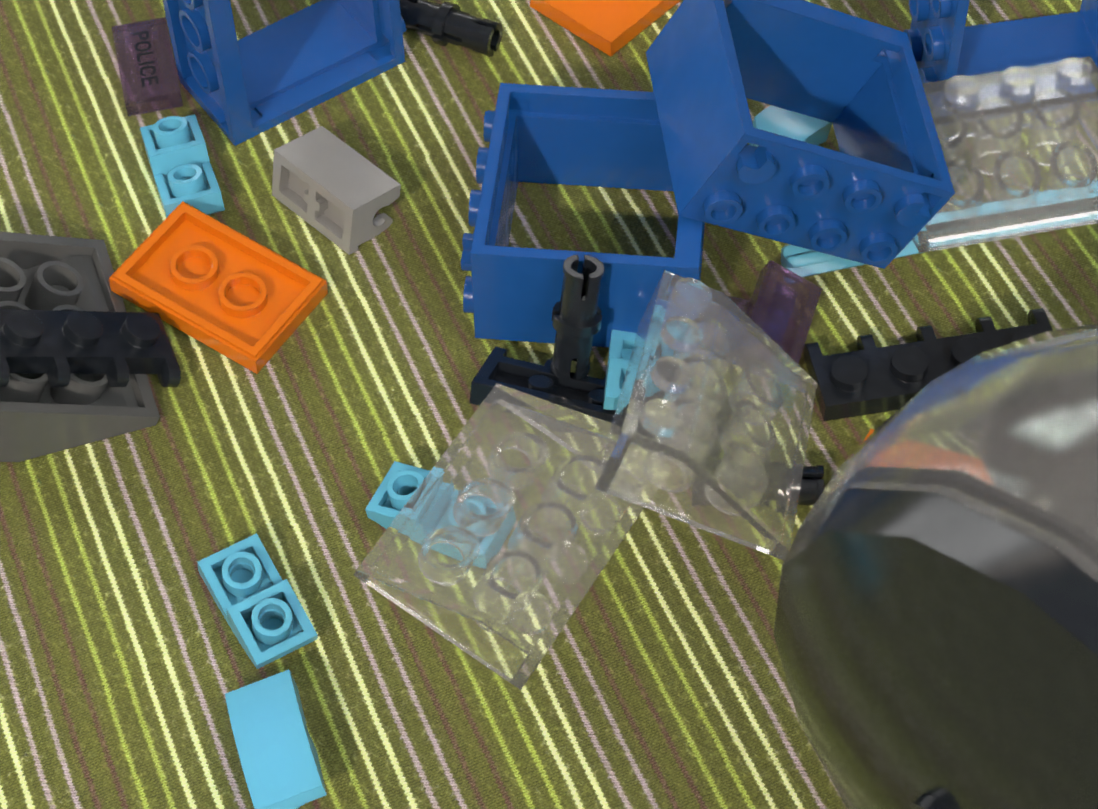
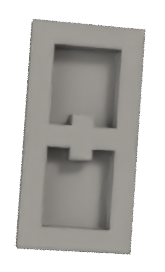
M323 126L274 149L272 196L348 255L356 252L359 245L379 235L392 224L393 219L385 213L378 214L375 218L374 216L379 209L389 206L400 197L401 184Z

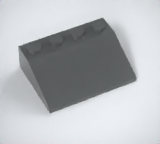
M0 232V309L127 312L122 297L112 292L110 288L109 277L114 273L104 240ZM10 373L8 385L0 387V462H21L155 426L160 416L147 374H129V382L126 387H111L106 374H71L67 387H52L47 374Z

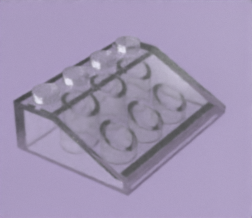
M1070 57L1059 62L1028 67L1014 66L1003 71L972 76L958 75L947 80L923 83L955 194L912 239L919 253L1098 223V67L1091 57Z
M664 270L638 326L595 489L785 561L791 547L817 382L725 293L710 288L697 279L684 278Z
M496 383L356 569L354 576L521 690L666 477L674 462L618 425Z

